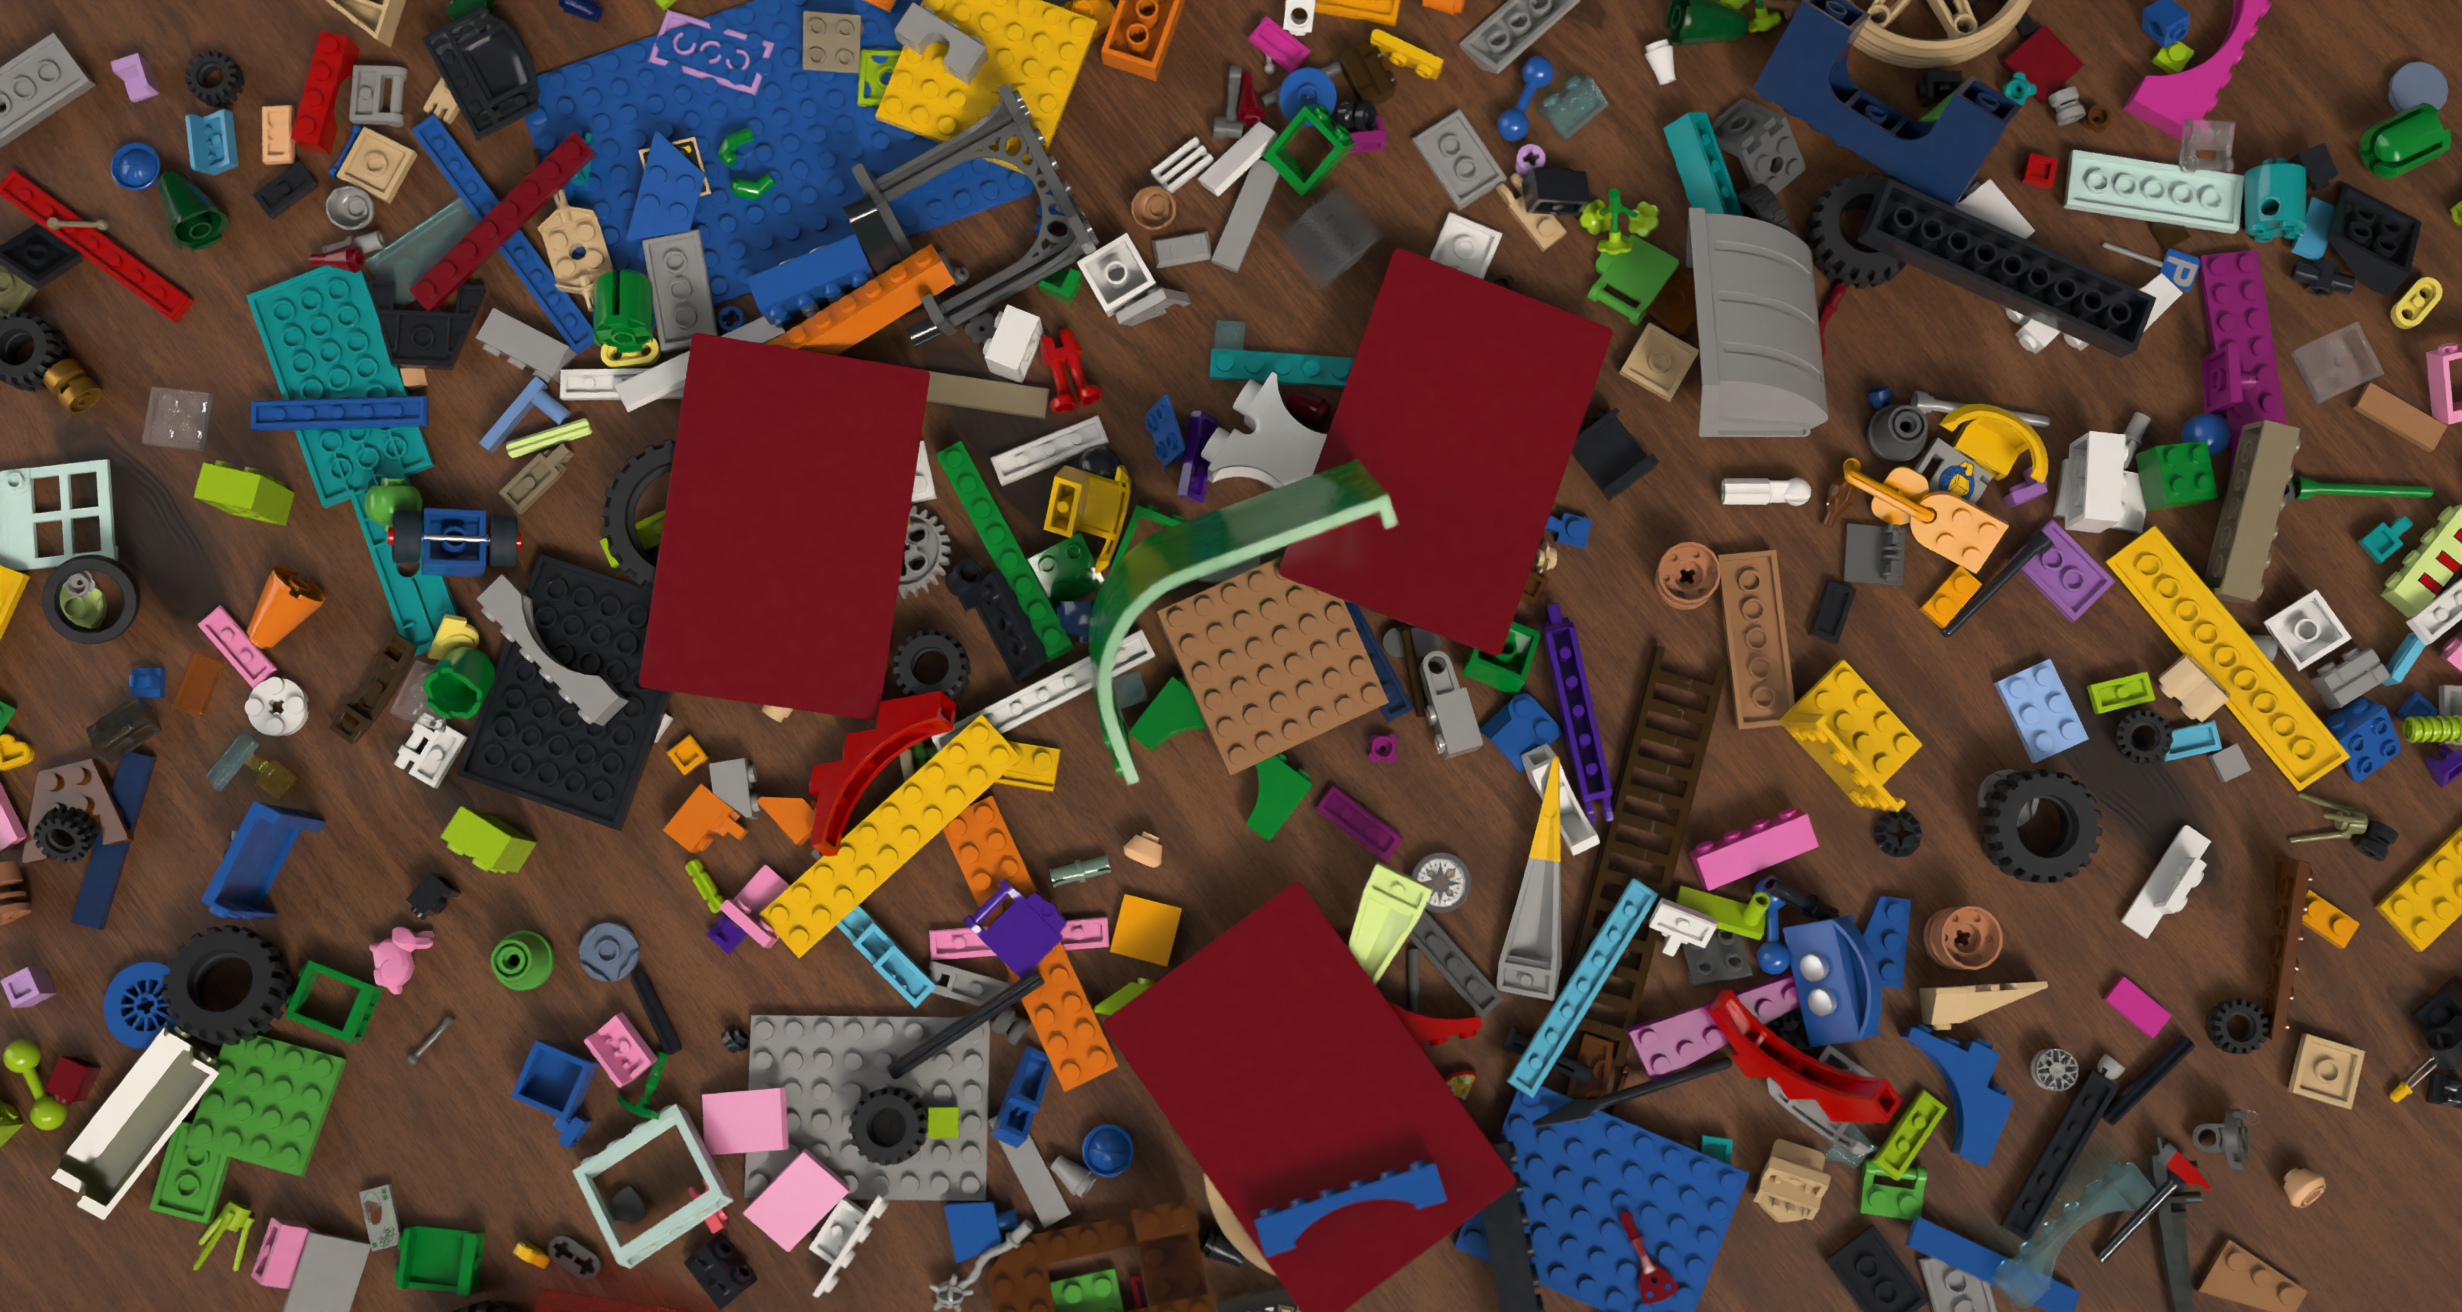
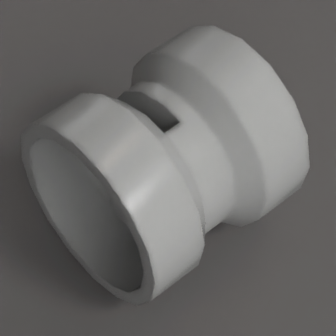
M2076 87L2065 88L2048 98L2051 107L2055 108L2057 112L2055 118L2059 126L2077 121L2086 115L2083 105L2078 102L2079 93Z

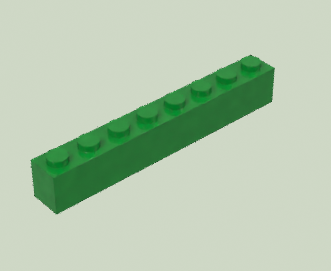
M962 441L935 454L997 569L1001 570L1010 589L1017 595L1022 611L1030 619L1034 633L1046 649V655L1049 658L1048 662L1075 649L1066 631L1060 626L1054 609Z

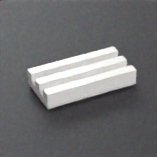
M1195 136L1151 170V174L1164 189L1172 194L1212 163L1213 157L1207 153L1206 148L1199 143ZM1194 148L1196 149V151H1194L1192 154L1186 157L1183 161L1177 164L1166 174H1164L1163 176L1160 175L1168 168H1170L1173 164H1175L1177 161H1179L1182 157H1184L1186 154L1192 151ZM1199 156L1203 157V159L1200 162H1198L1191 169H1189L1187 172L1181 175L1178 179H1176L1170 185L1167 184L1168 180H1170L1177 173L1182 171L1185 167H1187L1190 163L1196 160Z

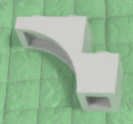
M1547 743L1521 755L1529 782L1541 797L1542 802L1552 761L1556 756ZM1560 764V838L1574 856L1599 844L1600 841L1577 802Z

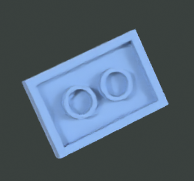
M2051 659L1994 683L2032 763H2036L2089 739Z

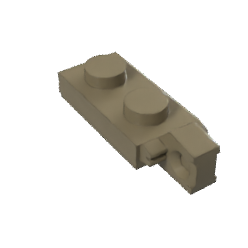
M563 443L553 452L550 450L545 451L543 454L540 452L499 491V494L518 514L522 515L563 475L562 473L567 470L564 465L575 454Z

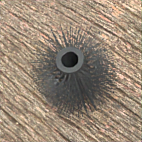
M1345 196L1336 201H1332L1327 197L1321 203L1318 201L1316 205L1308 209L1303 215H1295L1301 216L1297 219L1299 221L1294 223L1295 225L1290 230L1295 235L1293 236L1289 233L1285 236L1287 237L1285 240L1294 239L1289 242L1291 243L1289 246L1295 243L1293 245L1295 246L1293 249L1296 251L1294 254L1299 252L1300 255L1298 257L1302 255L1307 259L1302 262L1304 263L1302 266L1306 264L1309 257L1316 263L1315 265L1312 264L1309 270L1313 268L1310 271L1312 272L1310 275L1314 272V275L1317 273L1318 277L1315 279L1317 280L1315 282L1317 285L1320 284L1321 280L1324 283L1335 274L1341 273L1342 275L1346 270L1348 273V269L1355 266L1354 264L1360 261V258L1363 257L1362 255L1368 252L1369 247L1373 245L1369 241L1377 239L1373 237L1375 234L1370 237L1366 235L1370 229L1358 226L1363 219H1359L1355 223L1352 222L1359 214L1357 213L1359 210L1356 212L1351 210L1346 214L1344 212L1348 210L1346 208L1347 205L1344 207V210L1339 207L1340 205L1337 203L1344 202L1347 199Z

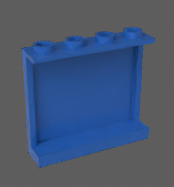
M253 801L201 902L211 906L209 909L211 913L223 918H227V916L239 919L241 916L249 920L252 917L258 920H263L264 917L276 918L277 913L262 907L266 896L301 830L321 833L326 822L301 809Z

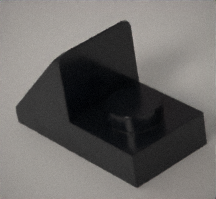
M2453 976L2410 1014L2426 1033L2435 1027L2445 1026L2456 1015L2462 1018V982L2457 976Z

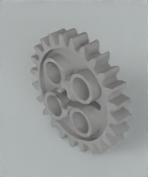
M915 505L910 511L911 528H907L905 545L908 548L904 553L906 575L901 576L903 570L902 560L898 591H900L903 599H906L908 591H912L914 596L918 597V589L921 587L928 593L929 587L927 584L931 582L938 585L939 583L935 576L937 574L945 576L946 573L941 566L950 565L951 563L944 556L952 553L951 548L945 546L950 542V538L948 535H942L946 531L944 525L937 526L939 520L936 516L929 519V512L926 509L919 515ZM918 532L925 533V537L920 542L911 541L914 534ZM918 560L925 561V565L920 570L911 569L914 562Z

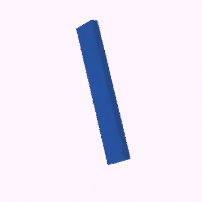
M427 396L251 401V430L254 432L429 426V398Z
M1914 1217L1904 1244L2048 1312H2074L2081 1292L1920 1217Z

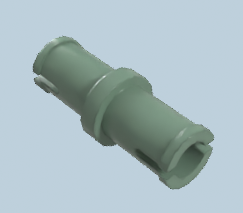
M1107 854L1085 861L1077 859L1074 860L1075 863L1049 869L1053 888L1078 880L1080 883L1086 882V878L1111 873Z

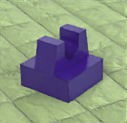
M2445 745L2439 750V755L2444 760L2438 761L2430 755L2425 761L2426 767L2434 775L2433 780L2442 788L2462 774V751L2460 749L2454 751Z
M724 914L706 935L723 951L731 955L749 934L729 916Z

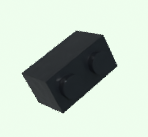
M1537 167L1533 168L1522 181L1526 213L1579 216L1591 203L1586 172Z

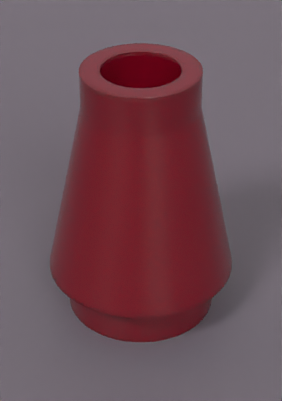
M1295 391L1290 393L1286 401V407L1295 411L1313 426L1315 424L1322 426L1331 410V405L1326 403V399L1300 394Z

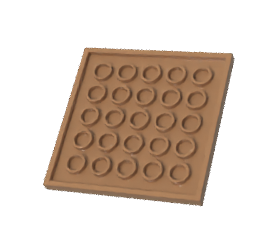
M1283 556L1155 612L1228 776L1389 703L1344 600L1279 576L1278 569Z

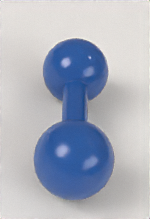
M1533 56L1524 63L1522 78L1526 85L1515 108L1505 110L1497 120L1498 133L1505 140L1518 141L1528 132L1529 120L1525 114L1535 90L1547 86L1554 76V67L1548 58Z
M1766 878L1757 883L1754 894L1757 892L1765 893L1763 889L1766 887H1763V883ZM1767 894L1771 900L1766 910L1767 942L1759 947L1756 959L1759 967L1764 972L1779 974L1784 972L1790 964L1787 946L1779 942L1778 909L1783 907L1785 902Z

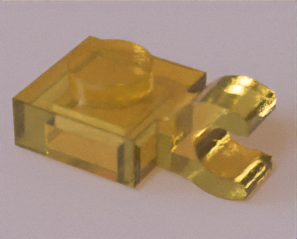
M251 753L244 762L260 775L255 783L278 801H282L301 778L277 759H273L269 764L259 754L254 755Z

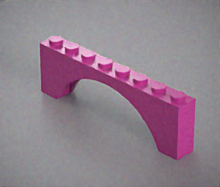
M2234 0V10L2229 31L2213 57L2203 64L2182 73L2165 76L2147 75L2135 87L2124 110L2182 142H2185L2192 135L2197 136L2206 123L2203 119L2206 111L2210 112L2218 102L2219 97L2216 96L2219 88L2223 89L2230 80L2232 73L2229 70L2232 64L2236 65L2244 55L2245 49L2242 46L2245 41L2249 42L2256 33L2258 26L2255 23L2259 17L2262 18L2271 6V2L2268 0Z

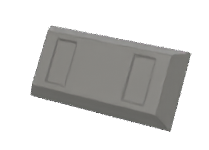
M1208 231L1151 241L1156 269L1212 259Z

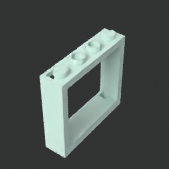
M677 1104L664 1107L658 1112L660 1115L658 1120L652 1119L636 1125L632 1129V1133L624 1138L610 1142L606 1147L607 1149L598 1155L587 1157L581 1162V1166L573 1170L617 1263L629 1269L734 1201L688 1111ZM676 1124L710 1190L625 1245L592 1178Z

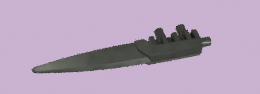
M2155 1137L2157 1152L2148 1154L2152 1195L2167 1181L2172 1171L2157 1161L2160 1152L2168 1144V1137ZM2191 1160L2190 1162L2198 1169L2197 1161ZM2185 1185L2176 1189L2154 1212L2160 1258L2172 1312H2194L2186 1226L2179 1220L2188 1218L2186 1204L2202 1203L2200 1191L2184 1192Z

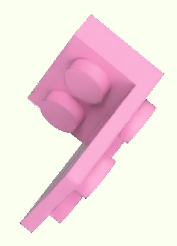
M764 865L735 899H727L720 909L762 947L771 948L780 937L759 914L791 885L768 865Z

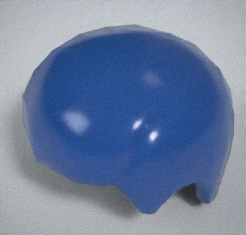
M2204 413L2190 418L2184 424L2181 436L2183 443L2207 441L2211 457L2216 454L2219 455L2229 447L2232 433L2230 424L2223 416L2214 413Z

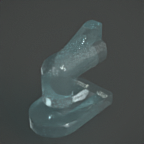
M1850 1122L1844 1133L1854 1140L1861 1142L1877 1154L1880 1147L1867 1138L1853 1122ZM1832 1143L1825 1158L1829 1161L1843 1162L1855 1168L1861 1164L1868 1153L1853 1154Z

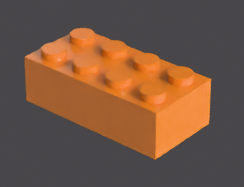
M1119 0L1101 50L1103 64L1157 81L1185 0Z

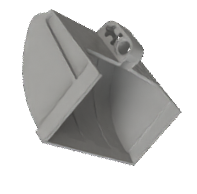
M1689 208L1685 265L1686 268H1693L1702 374L1699 437H1807L1810 434V429L1828 420L1814 271L1810 248L1789 231L1762 220L1729 214H1706L1705 208Z

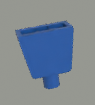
M996 1200L949 1202L944 1205L956 1263L965 1261L1004 1243L1003 1230L1019 1227L1016 1210L1011 1209L998 1212Z

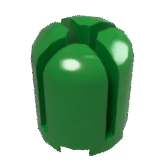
M2423 102L2368 127L2359 140L2360 158L2366 169L2380 179L2389 180L2422 166L2448 151L2451 144L2450 129L2444 130L2436 116L2441 112L2433 105Z
M614 269L604 272L597 278L594 284L593 337L594 342L599 347H601V343H604L608 346L617 347V353H633L642 351L643 345L650 340L653 342V287L644 274L631 269H621L620 282H618V273Z

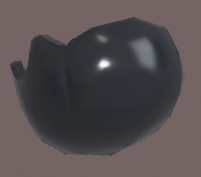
M1097 446L1083 453L1076 469L1115 480L1117 467L1122 465L1114 450L1109 447Z

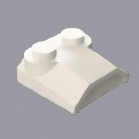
M2317 589L2301 596L2294 603L2263 622L2272 638L2278 640V646L2298 671L2352 639Z

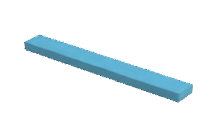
M1631 879L1506 1082L1531 1098L1535 1096L1659 895L1638 880Z

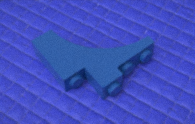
M1916 1023L1915 1027L1904 1026L1900 1037L1920 1049L1934 1063L1949 1088L1955 1111V1136L1950 1153L1976 1165L1987 1167L2015 1101L2007 1097V1091L1998 1086L1989 1084L1987 1088L2001 1054L1992 1050L1993 1045L1979 1038H1976L1975 1041H1964L1960 1049L1961 1043L1946 1036H1943V1039L1940 1040L1932 1036L1933 1030Z

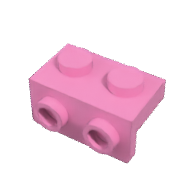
M623 1012L615 1015L599 1031L584 1040L591 1054L596 1057L608 1073L609 1078L619 1088L638 1078L658 1060Z

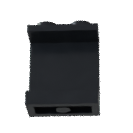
M1617 407L1610 412L1607 409L1601 411L1592 419L1595 423L1589 428L1580 427L1571 452L1609 502L1653 470L1660 462L1653 453L1647 456L1617 418L1620 412Z

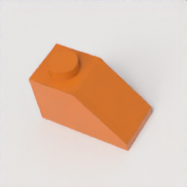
M760 797L757 800L761 807L796 845L802 846L811 838L815 819V806L817 804L815 800L809 802L803 798Z

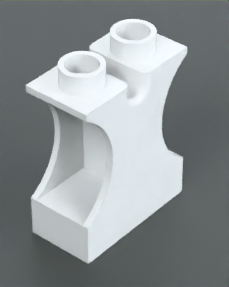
M1272 372L1263 386L1250 379L1236 399L1233 409L1245 416L1244 424L1254 432L1244 434L1234 429L1230 434L1221 427L1216 429L1201 453V457L1211 463L1208 467V480L1214 483L1230 477H1247L1264 482L1273 489L1312 476L1327 434L1312 431L1301 425L1291 416L1281 400L1277 374Z

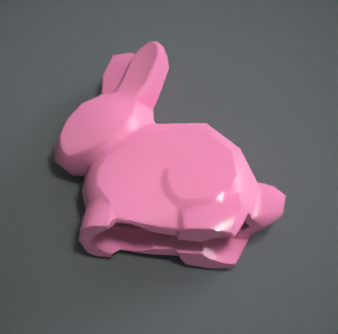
M397 926L392 930V938L370 944L369 947L370 951L373 952L375 964L374 979L376 984L387 987L392 994H401L402 986L411 978L415 969L411 952L414 949H428L431 947L435 936L433 931L415 933L405 926Z

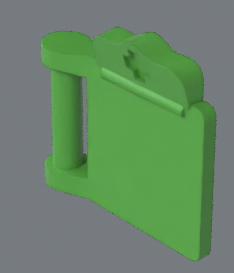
M1621 234L1623 240H1631L1633 242L1631 251L1626 253L1620 252L1615 255L1601 252L1600 257L1596 261L1595 270L1602 274V276L1591 288L1587 298L1593 302L1598 300L1630 318L1629 322L1638 326L1653 301L1679 266V260L1635 235L1627 238ZM1608 284L1640 303L1639 306L1634 308L1604 290L1606 285Z

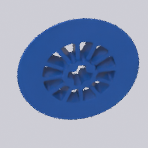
M158 962L136 963L122 970L110 983L104 998V1018L110 1032L123 1044L136 1049H146L167 1022L176 1026L177 1020L171 1018L169 1013L163 1010V1007L170 1005L163 1003V996L160 995L165 988L162 984L163 975H169L171 970L167 965ZM145 980H146V990H145V988H144V986H143V984H142V982L145 981ZM154 980H157L158 984L154 989ZM134 987L136 988L139 995L132 992V989ZM127 998H132L134 1004H127ZM148 1001H154V1006L150 1010H144V1004L148 1003ZM133 1007L134 1011L127 1015L126 1008ZM159 1015L167 1019L164 1024ZM138 1016L134 1024H132L130 1020ZM144 1022V1030H141L140 1027ZM153 1022L157 1027L156 1030H153Z

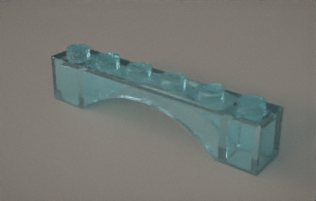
M2116 1161L2104 1170L2106 1174L2099 1181L2096 1180L2088 1184L2083 1189L2084 1195L2077 1201L2072 1200L2067 1203L2061 1210L2063 1212L2061 1216L2056 1220L2052 1219L2040 1228L2042 1232L2034 1240L2029 1239L2018 1248L2019 1254L2013 1259L2009 1258L2003 1261L1997 1267L1998 1273L1991 1279L2014 1308H2030L2049 1290L2051 1274L2056 1259L2064 1244L2076 1230L2088 1221L2103 1214L2117 1211H2136L2157 1192L2133 1162Z

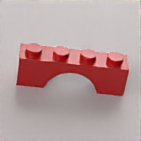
M320 31L290 136L303 150L331 155L338 130L335 121L337 93L344 79L348 76H353V65H356L360 48L348 36Z

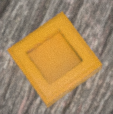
M691 734L666 752L685 776L709 759V756Z

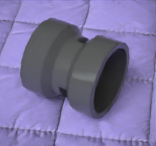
M1010 1006L1000 1013L990 1029L997 1034L1002 1033L1007 1037L1009 1043L1016 1046L1032 1024V1021L1026 1017L1018 1016L1016 1010Z

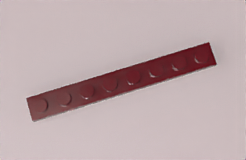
M574 131L409 290L411 294L428 312H434L581 171L597 153L579 133Z

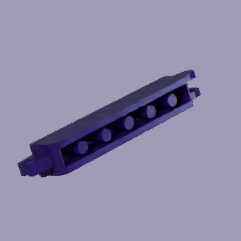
M1558 603L1547 605L1545 607L1547 621L1542 622V631L1540 633L1579 804L1582 803L1584 814L1591 825L1595 824L1596 819L1591 801L1599 799L1601 801L1603 817L1606 822L1612 821L1613 812L1609 798L1612 796V788L1573 622H1569L1568 617L1562 618Z

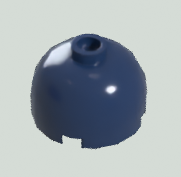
M1095 600L1055 601V613L1060 626L1066 631L1067 635L1076 636V642H1089L1088 633Z

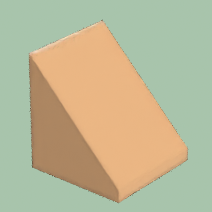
M400 368L404 386L408 389L414 390L428 386L424 369Z

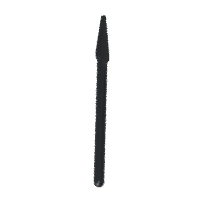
M1722 1057L1588 1101L1582 1098L1576 1099L1534 1120L1532 1126L1541 1127L1585 1120L1590 1116L1591 1112L1728 1069L1732 1066V1060L1729 1057Z

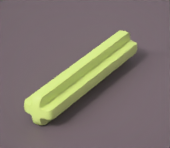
M583 418L508 441L506 449L509 456L515 458L590 435L592 427L589 420Z

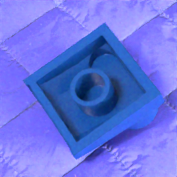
M1521 690L1479 729L1481 734L1485 735L1512 763L1518 773L1525 768L1521 755L1546 743L1550 745L1563 733L1550 715L1524 690Z

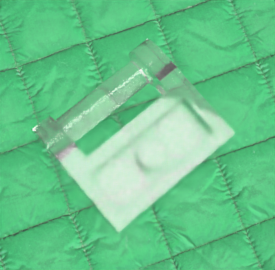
M2184 120L2179 161L2180 170L2184 173H2194L2196 170L2231 173L2234 169V160L2231 157L2235 121ZM2196 150H2217L2216 159H2198L2195 156Z

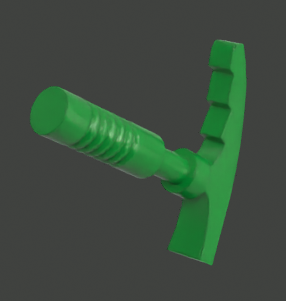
M663 1052L656 1053L658 1060L652 1064L645 1083L646 1090L643 1097H640L637 1105L628 1102L626 1098L620 1095L616 1097L624 1108L640 1117L659 1119L660 1115L648 1108L652 1102L650 1099L651 1095L658 1086L668 1058Z

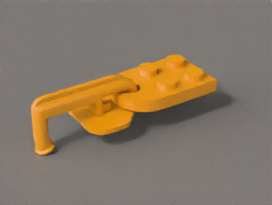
M1849 458L1844 462L1845 480L1874 496L1871 508L1875 516L1889 524L1902 525L1910 523L1912 533L1920 544L1975 574L1978 573L2009 527L2007 521L1954 493L1947 491L1930 493L1926 477L1909 467L1899 466L1890 471L1884 482L1880 483L1859 472L1861 464L1857 459Z

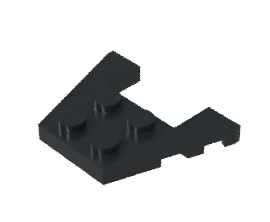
M368 279V287L372 295L374 308L392 367L453 370L486 294L485 285L462 284L457 289L455 313L395 310L397 292L395 281Z

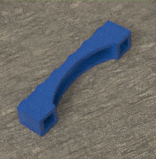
M1425 1159L1410 1164L1411 1171L1399 1174L1398 1169L1390 1170L1379 1174L1381 1180L1369 1184L1368 1178L1349 1183L1351 1190L1339 1193L1338 1188L1321 1192L1320 1200L1309 1203L1308 1197L1290 1202L1291 1209L1279 1212L1278 1206L1260 1211L1261 1218L1256 1219L1255 1224L1265 1257L1298 1247L1296 1243L1297 1238L1312 1223L1325 1214L1347 1204L1370 1199H1396L1414 1203L1418 1210L1447 1201L1436 1164L1429 1165L1428 1160Z

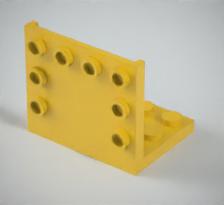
M1839 660L1778 721L1857 806L1898 812L1906 802L1903 799L1893 798L1882 785L1922 744L1845 660Z

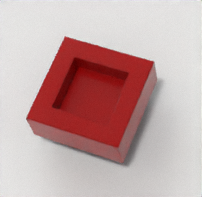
M2029 153L2026 157L2021 183L2049 190L2053 186L2058 159Z

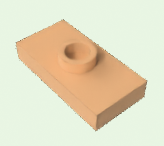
M291 105L262 107V162L266 165L295 163V142L290 138L295 122V109Z

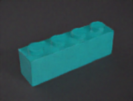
M1686 113L1663 128L1691 207L1705 208L1706 214L1744 216L1707 113Z

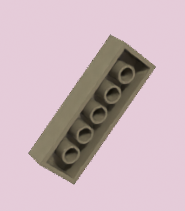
M2269 420L2243 425L2203 580L2219 600L2230 603L2256 602L2263 592L2264 582L2262 577L2264 569H2267L2271 562V552L2269 550L2271 542L2278 534L2279 525L2277 519L2279 512L2283 510L2286 503L2284 491L2286 484L2293 475L2294 468L2291 464L2294 454L2300 448L2301 438L2299 433L2301 428Z

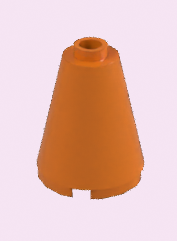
M280 565L275 566L270 571L248 626L247 634L250 636L249 641L262 649L275 646L323 605L326 595L322 589L309 578L306 582L297 578L299 572L294 569Z

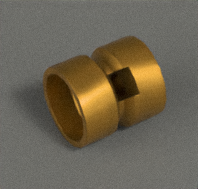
M65 359L54 364L47 370L42 379L44 385L53 395L58 396L59 402L71 414H79L90 409L98 402L102 395V391L90 377H86V372L73 359Z

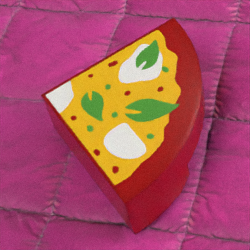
M1467 1070L1457 1071L1445 1077L1444 1081L1456 1097L1466 1101L1478 1073Z

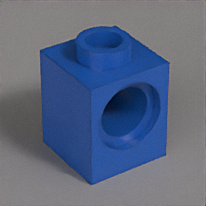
M2158 0L2143 9L2141 30L2161 47L2166 48L2188 35L2190 14L2173 0Z

